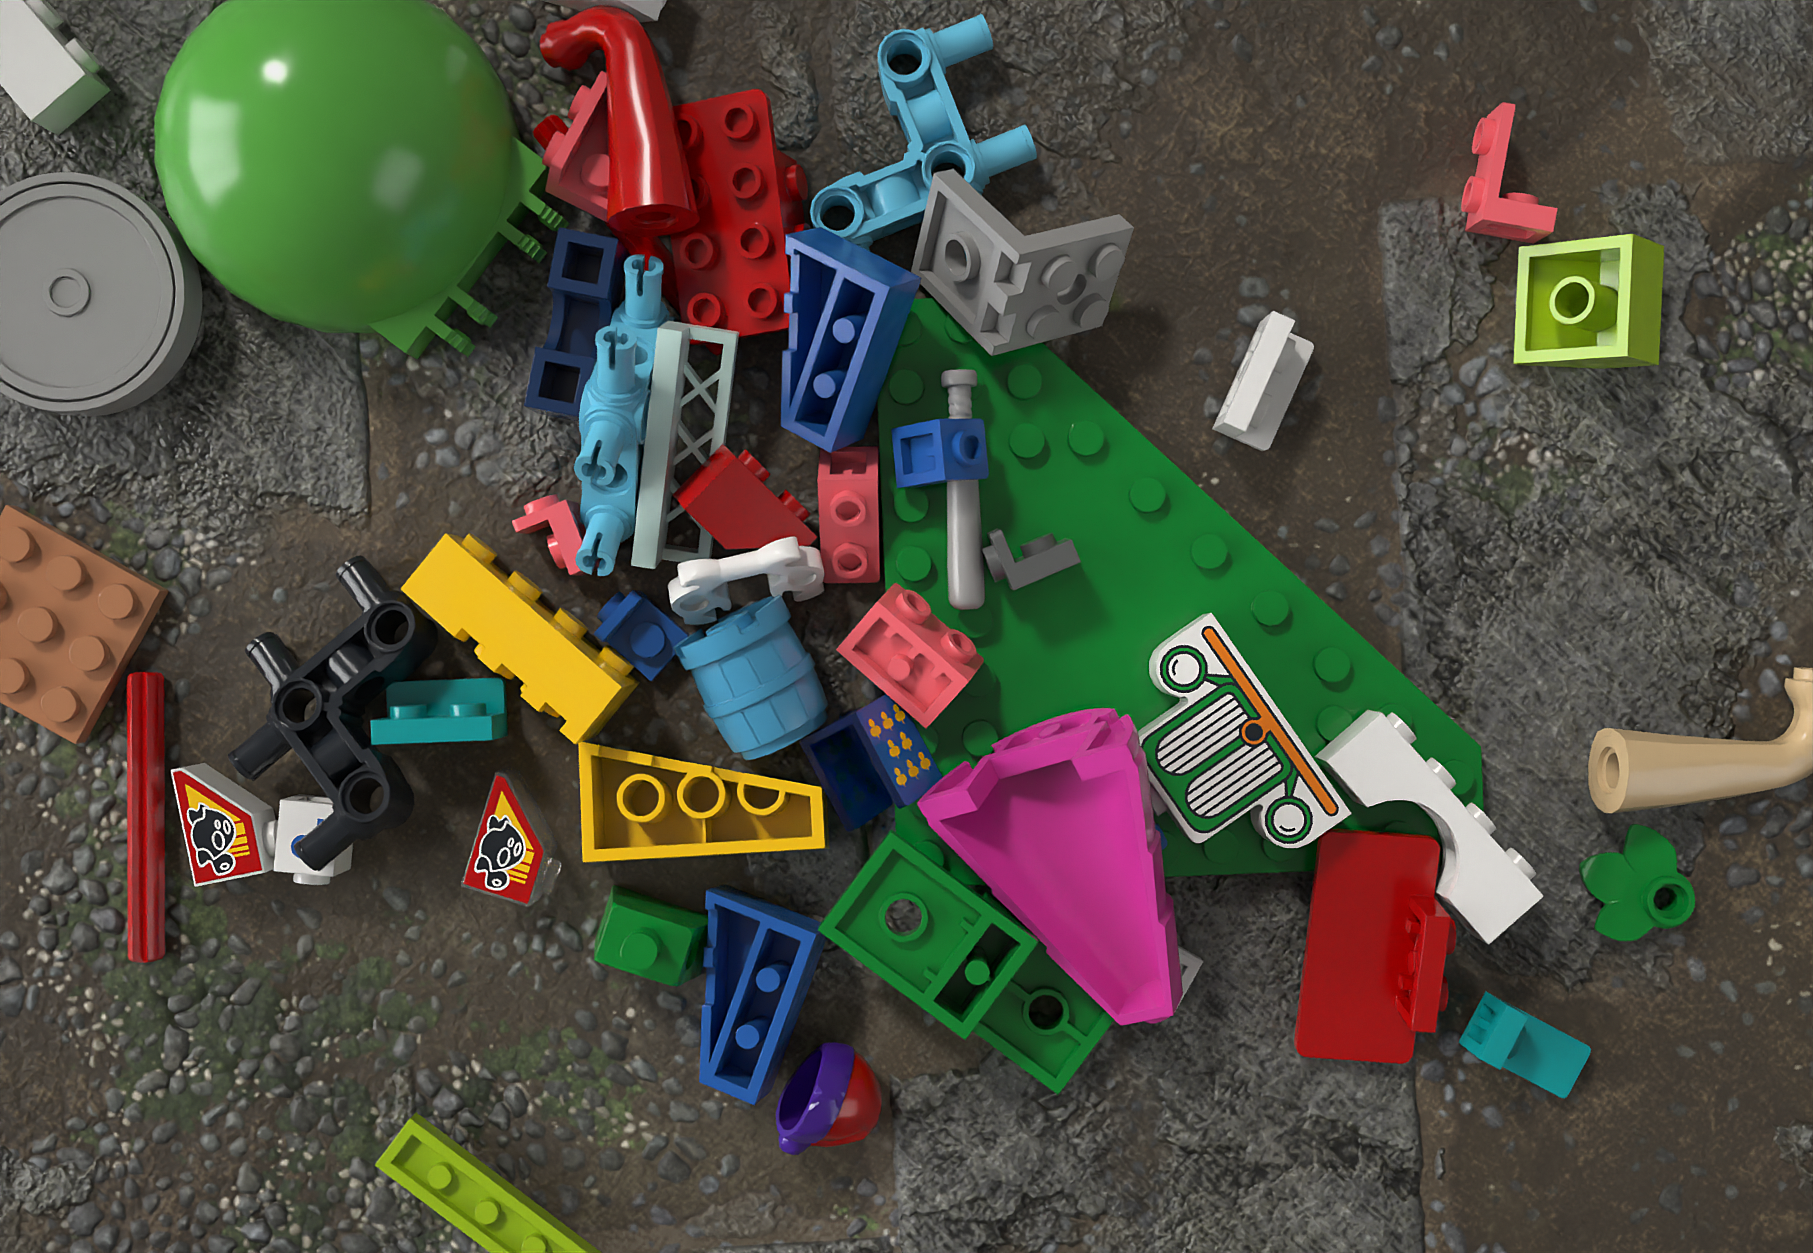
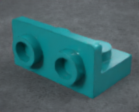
M503 678L394 681L386 688L387 717L370 721L371 745L487 741L508 736L506 681Z

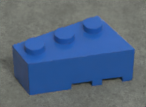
M822 227L786 234L785 254L791 255L790 292L784 293V313H789L790 315L789 349L783 351L781 427L832 453L864 438L922 278Z
M723 884L706 890L705 909H708L707 947H704L703 967H706V993L701 1017L699 1082L755 1105L772 1091L827 937L818 931V927L822 922Z

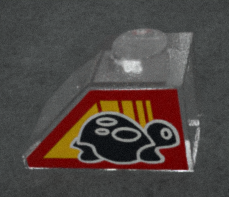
M507 767L495 772L461 886L530 907L541 899L542 893L551 894L559 875L561 861L553 859L558 842L520 770Z

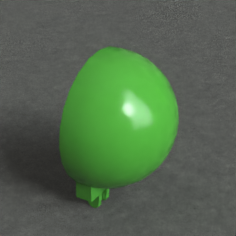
M227 0L216 7L186 38L165 76L154 118L155 166L168 213L194 257L230 293L276 320L325 333H379L404 353L416 359L420 357L437 334L458 351L469 357L476 346L459 329L452 328L445 323L457 306L460 305L466 309L467 314L481 325H487L491 328L498 317L467 294L508 240L538 263L541 262L547 254L543 250L542 245L529 234H523L517 229L529 211L535 214L538 220L552 231L558 232L559 227L566 229L569 225L562 216L539 199L545 192L550 168L542 164L543 159L521 143L508 92L483 49L444 10L427 0Z

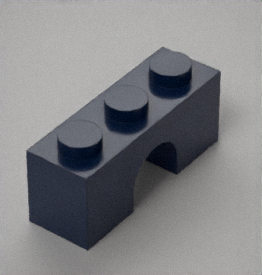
M559 227L547 285L553 295L551 325L543 348L535 347L524 403L526 408L538 414L579 422L580 404L584 387L590 379L597 362L596 333L603 327L610 326L614 310L617 307L619 308L625 277L624 262L629 257V252L619 239Z

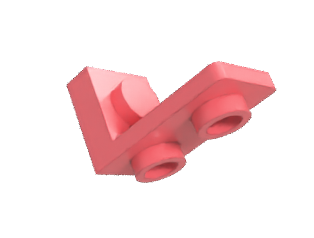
M1502 102L1488 114L1487 118L1480 119L1474 133L1472 152L1473 154H1479L1476 174L1469 177L1462 196L1461 210L1468 213L1465 231L1534 244L1554 231L1558 208L1538 205V197L1525 193H1505L1502 195V198H1499L1515 112V104Z
M879 446L843 447L832 453L820 448L817 483L820 554L825 572L823 582L876 583L880 580Z

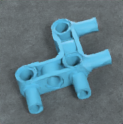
M982 14L935 33L930 28L926 30L920 28L915 31L900 29L894 30L885 36L879 45L877 55L879 78L889 113L898 117L908 143L907 152L904 153L903 161L865 176L860 171L819 191L812 200L810 209L813 228L822 227L870 251L869 246L872 245L873 241L923 222L933 179L931 173L941 163L949 162L959 166L964 173V179L982 195L985 185L990 183L989 177L1036 159V148L1025 124L977 144L974 139L969 140L945 79L946 67L993 49L991 33ZM909 54L917 58L921 65L912 74L900 75L891 70L889 63L897 55ZM833 206H845L854 213L853 222L844 230H830L822 223L823 215Z
M632 255L625 260V300L619 308L617 307L614 310L610 326L603 327L596 333L597 362L590 379L585 384L580 404L579 431L581 433V452L576 458L574 471L579 480L582 481L580 522L584 524L586 533L582 545L577 551L575 561L581 571L591 575L598 558H601L598 576L609 575L613 571L620 543L635 533L658 327L667 321L677 322L676 317L669 316L668 309L661 301L663 262L654 256H650L649 271L645 272V255Z

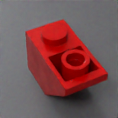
M722 444L672 494L684 510L725 549L762 548L771 542L794 536L797 537L799 546H809L817 538L803 523L811 513L786 489L776 497L763 484L771 474L746 449L736 457Z

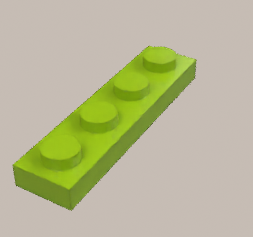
M417 1112L407 1121L375 1164L377 1168L490 1253H602Z

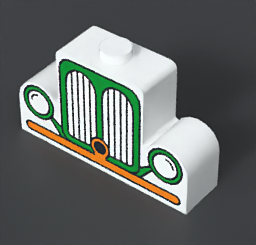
M1212 613L1202 614L1163 641L1153 651L1149 660V675L1153 684L1161 692L1180 698L1178 704L1138 731L1140 746L1146 754L1153 812L1157 816L1167 811L1186 838L1195 843H1202L1251 809L1252 824L1264 839L1284 848H1299L1309 844L1351 814Z

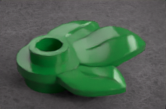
M1640 824L1630 825L1625 837L1623 854L1617 852L1598 853L1583 860L1579 865L1580 876L1585 888L1596 899L1605 904L1596 918L1594 929L1611 939L1634 941L1641 938L1654 926L1663 929L1677 927L1684 923L1694 910L1695 893L1687 878L1677 872L1675 848L1664 836L1647 826ZM1661 888H1666L1670 896L1669 901L1664 907L1657 908L1654 903L1655 893Z

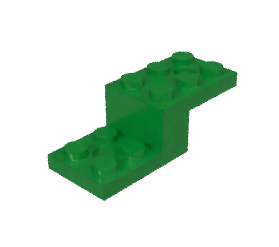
M892 829L818 927L819 932L961 1038L966 1040L973 1031L1057 1095H1059L1114 1021L1046 953L1047 946L999 900L987 891L980 896ZM897 900H910L921 911V921L911 931H896L886 920L885 914L888 907ZM1042 995H1051L1062 1004L1060 1017L1049 1025L1037 1024L1029 1017L1031 1002Z

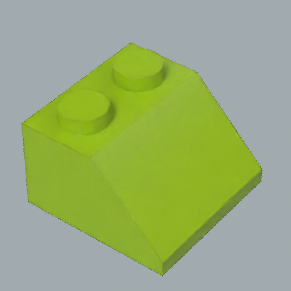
M1635 234L1519 247L1513 364L1595 369L1659 365L1664 246Z

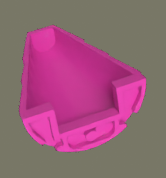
M1095 708L1060 715L1034 724L992 744L991 746L995 753L983 756L974 769H972L969 762L964 761L923 795L917 802V805L922 814L927 818L929 826L992 889V894L1047 946L1046 953L1120 1026L1142 1021L1154 1024L1174 1015L1183 995L1174 902L1165 888L1160 832L1155 828L1146 754L1140 746L1138 731L1128 714L1119 718L1115 709Z

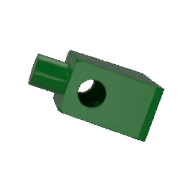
M613 885L595 939L594 960L647 979L678 987L701 975L704 947H707L708 915Z

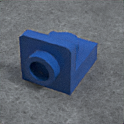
M935 419L891 429L897 488H915L950 481L986 479L989 475L985 428L982 419Z
M632 590L627 597L620 591L616 593L597 614L596 618L602 622V625L593 634L602 643L608 642L650 681H654L677 656L673 647L690 635L642 591Z

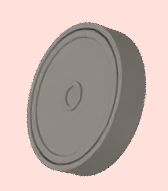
M76 172L47 173L29 177L1 190L0 392L13 400L38 409L71 416L92 417L129 409L160 391L176 375L189 356L198 334L202 315L203 294L198 266L194 255L176 225L165 213L149 201L118 184L93 175Z

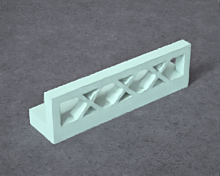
M667 321L658 327L631 566L655 569L662 559L675 562L711 559L714 537L692 516L691 518L701 529L698 549L666 544L669 521L684 511L681 505L670 511L672 493L680 487L674 479L675 465L692 452L700 463L703 464L709 456L702 449L701 445L711 438L710 456L722 444L725 445L739 338V332L673 321ZM690 339L723 344L721 369L704 382L687 362ZM687 377L695 388L683 397L685 378ZM719 379L716 400L707 387ZM700 394L715 413L713 428L696 440L682 423L681 412L683 405ZM680 436L688 447L677 454L678 438Z

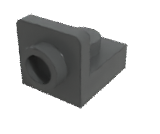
M997 528L987 533L991 546L982 549L983 556L995 583L1006 579L1008 587L1012 590H1016L1081 562L1072 539L1064 538L1056 541L1053 532L1020 545L1023 556L1015 560L1001 529Z

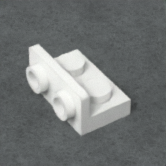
M1272 311L1260 321L1212 428L1213 430L1260 451L1270 448L1314 349L1312 342L1290 333L1295 320Z

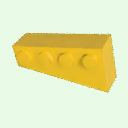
M445 533L401 587V590L455 638L466 642L469 637H472L479 644L474 649L475 654L494 673H498L510 680L516 675L523 681L524 684L520 687L523 693L520 696L538 712L545 711L556 718L561 715L567 720L559 731L574 744L596 737L640 683L629 674L634 666L609 645H606L600 651L583 636L588 631V628L570 612L560 608L555 614L540 602L538 598L543 591L526 576L516 570L510 576L492 562L497 553L478 537L469 533L463 539L461 536Z

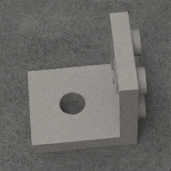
M954 169L936 172L933 174L911 273L922 278L920 284L993 356L1101 327L1109 310V303L1120 269L1125 261V254L1134 227L1118 214L1024 236Z

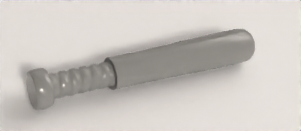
M959 369L942 372L941 384L942 387L948 388L949 419H971V387L977 386L976 371ZM978 480L947 482L949 603L958 610L978 609L985 601Z

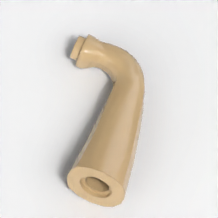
M1794 667L1793 678H1785L1784 688L1794 707L1793 720L1783 735L1771 741H1743L1679 736L1604 728L1598 731L1590 750L1588 762V785L1593 802L1604 813L1664 808L1756 793L1784 787L1806 778L1813 773V668Z

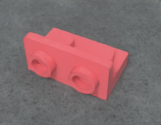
M601 71L591 89L584 85L579 88L568 112V118L573 120V123L566 135L558 131L555 132L545 151L542 164L550 168L546 192L607 222L609 182L606 73Z
M894 583L836 649L925 728L936 719L968 684L984 662L983 657L976 652L973 642L965 634L947 627L931 613V608L923 597L914 591L905 590L897 583Z

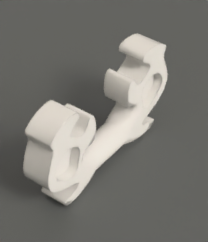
M794 536L771 542L756 551L718 560L697 559L682 562L677 565L679 576L668 584L672 610L683 617L685 624L700 625L717 620L715 608L731 609L732 604L727 584L729 581L765 573L767 574L770 592L773 597L777 595L782 596L784 591H792L794 601L798 602L813 598L824 591L823 579L825 572L820 551L813 547L799 546L797 537Z

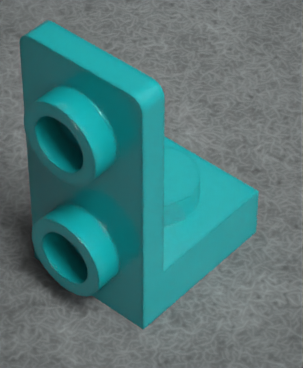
M1485 991L1458 1042L1480 1060L1499 1070L1504 1067L1560 1098H1566L1569 1095L1591 1053V1048L1585 1043Z

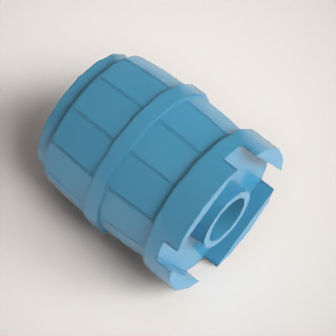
M777 595L774 599L772 596L766 597L718 619L719 623L706 631V637L702 629H699L673 647L683 668L691 670L695 684L705 703L703 707L708 717L713 719L732 752H740L745 760L768 755L794 743L817 729L828 718L825 711L828 701L814 670L815 662L811 654L805 651L788 620L791 618V614L781 595Z

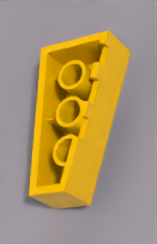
M586 742L578 743L583 862L829 849L827 793L822 787Z

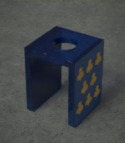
M887 694L846 713L799 740L801 747L848 832L858 829L890 807L893 803L892 799L899 809L904 808L923 796L942 779V775L909 713Z

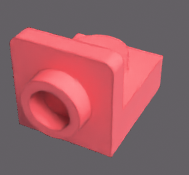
M557 494L526 504L524 506L526 515L512 521L516 533L531 534L551 526L553 534L547 536V543L557 566L560 569L567 567L570 575L583 576L587 574L579 569L575 561L577 551L580 549L586 533L584 524L580 522L578 502L570 500L560 502ZM600 558L597 559L593 571L598 570Z

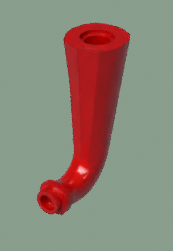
M607 5L593 6L567 20L549 23L546 33L540 37V50L543 58L551 67H563L567 70L580 69L594 51L603 50L605 53L609 138L607 222L609 225L620 232L641 237L669 235L694 227L700 221L687 160L656 48L645 28L631 13Z

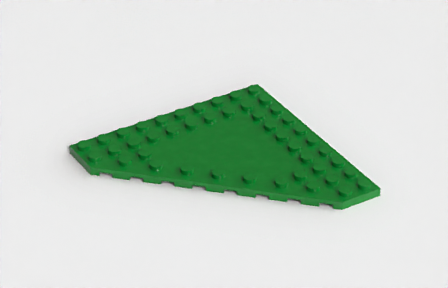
M935 298L914 299L877 399L885 590L887 592L894 583H897L905 590H911L919 594L929 604L931 613L950 629H955L965 634L975 645L976 652L984 659V662L968 684L927 728L923 727L910 715L942 778L964 761L969 762L972 769H974L983 756L995 753L991 745L1005 737L1042 721L1076 711L1095 708L1115 709L1119 718L1128 714L1137 731H1139L1180 701L1179 697L1165 694L1153 684L1149 675V660L1153 651L1163 641L1202 614L1212 613L1351 812L1349 816L1332 828L1431 836L1440 846L1438 866H1442L1443 847L1439 831L1431 817L1420 806L1406 800L1385 801L1369 807L1354 802L1314 756L1367 710L1381 712L1385 717L1392 712L1416 736L1417 739L1411 746L1426 762L1431 757L1434 758L1453 777L1456 785L1451 791L1465 807L1469 803H1473L1484 812L1481 746L1042 342L991 356ZM959 369L975 370L977 373V386L971 387V419H982L985 428L989 475L986 479L978 480L983 549L991 546L987 533L997 528L1001 529L1015 560L1023 556L1020 545L1053 532L1056 541L1064 538L1072 539L1081 561L1016 590H1012L1008 587L1006 579L995 583L983 556L985 601L980 608L970 610L953 608L948 598L947 482L915 488H897L891 431L893 428L935 419H949L948 388L942 387L941 374L944 371ZM894 786L896 833L964 884L986 885L971 867L929 826L927 818L922 814L917 805V802L923 796L910 805H905ZM1251 809L1202 843H1195L1186 838L1167 811L1159 816L1154 813V821L1159 824L1167 839V846L1162 850L1164 877L1315 870L1319 837L1299 848H1284L1264 839L1255 830L1251 821Z

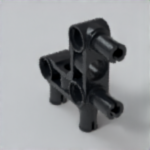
M361 555L346 561L337 570L336 577L362 609V615L302 666H300L281 638L274 634V632L263 633L247 645L245 653L271 686L270 702L272 707L269 708V713L266 715L267 722L228 754V758L236 770L245 778L255 781L292 748L333 803L332 808L334 812L294 844V849L300 859L314 871L318 870V872L323 870L325 866L357 839L362 841L372 839L383 829L396 828L402 825L412 814L415 804L414 793L393 758L381 753L375 745H371V739L362 728L364 720L361 716L366 713L365 706L395 680L402 682L410 676L433 653L438 642V630L434 621L427 615L419 612L405 593L397 590L392 591L369 560ZM408 621L409 629L407 635L402 641L395 644L394 636L396 630L401 624ZM316 698L315 712L310 719L305 721L306 706L311 700ZM382 786L384 790L383 802L376 811L372 812L370 808L371 796L378 787Z

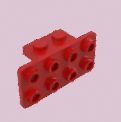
M751 89L672 106L700 221L694 227L670 234L681 322L739 332L738 339L789 330L790 314L784 313V293L790 292L791 255L785 254L786 234L811 229L804 221L802 201L808 197V185L801 165L797 164L795 159L779 151L776 147L769 96L760 89ZM690 339V344L696 346L713 343Z
M1333 828L1319 836L1294 1036L1295 1048L1301 1056L1403 1064L1408 1062L1413 1056L1416 1032H1436L1438 1012H1444L1448 1003V983L1443 973L1446 955H1451L1455 949L1456 926L1454 920L1434 897L1440 846L1433 837L1417 834Z

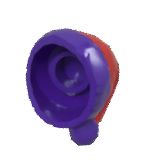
M836 1042L820 1045L804 1059L789 1078L779 1098L776 1110L779 1147L782 1151L791 1155H798L809 1146L833 1147L863 1140L876 1127L882 1111L881 1085L868 1061L861 1054L854 1051L852 1046Z

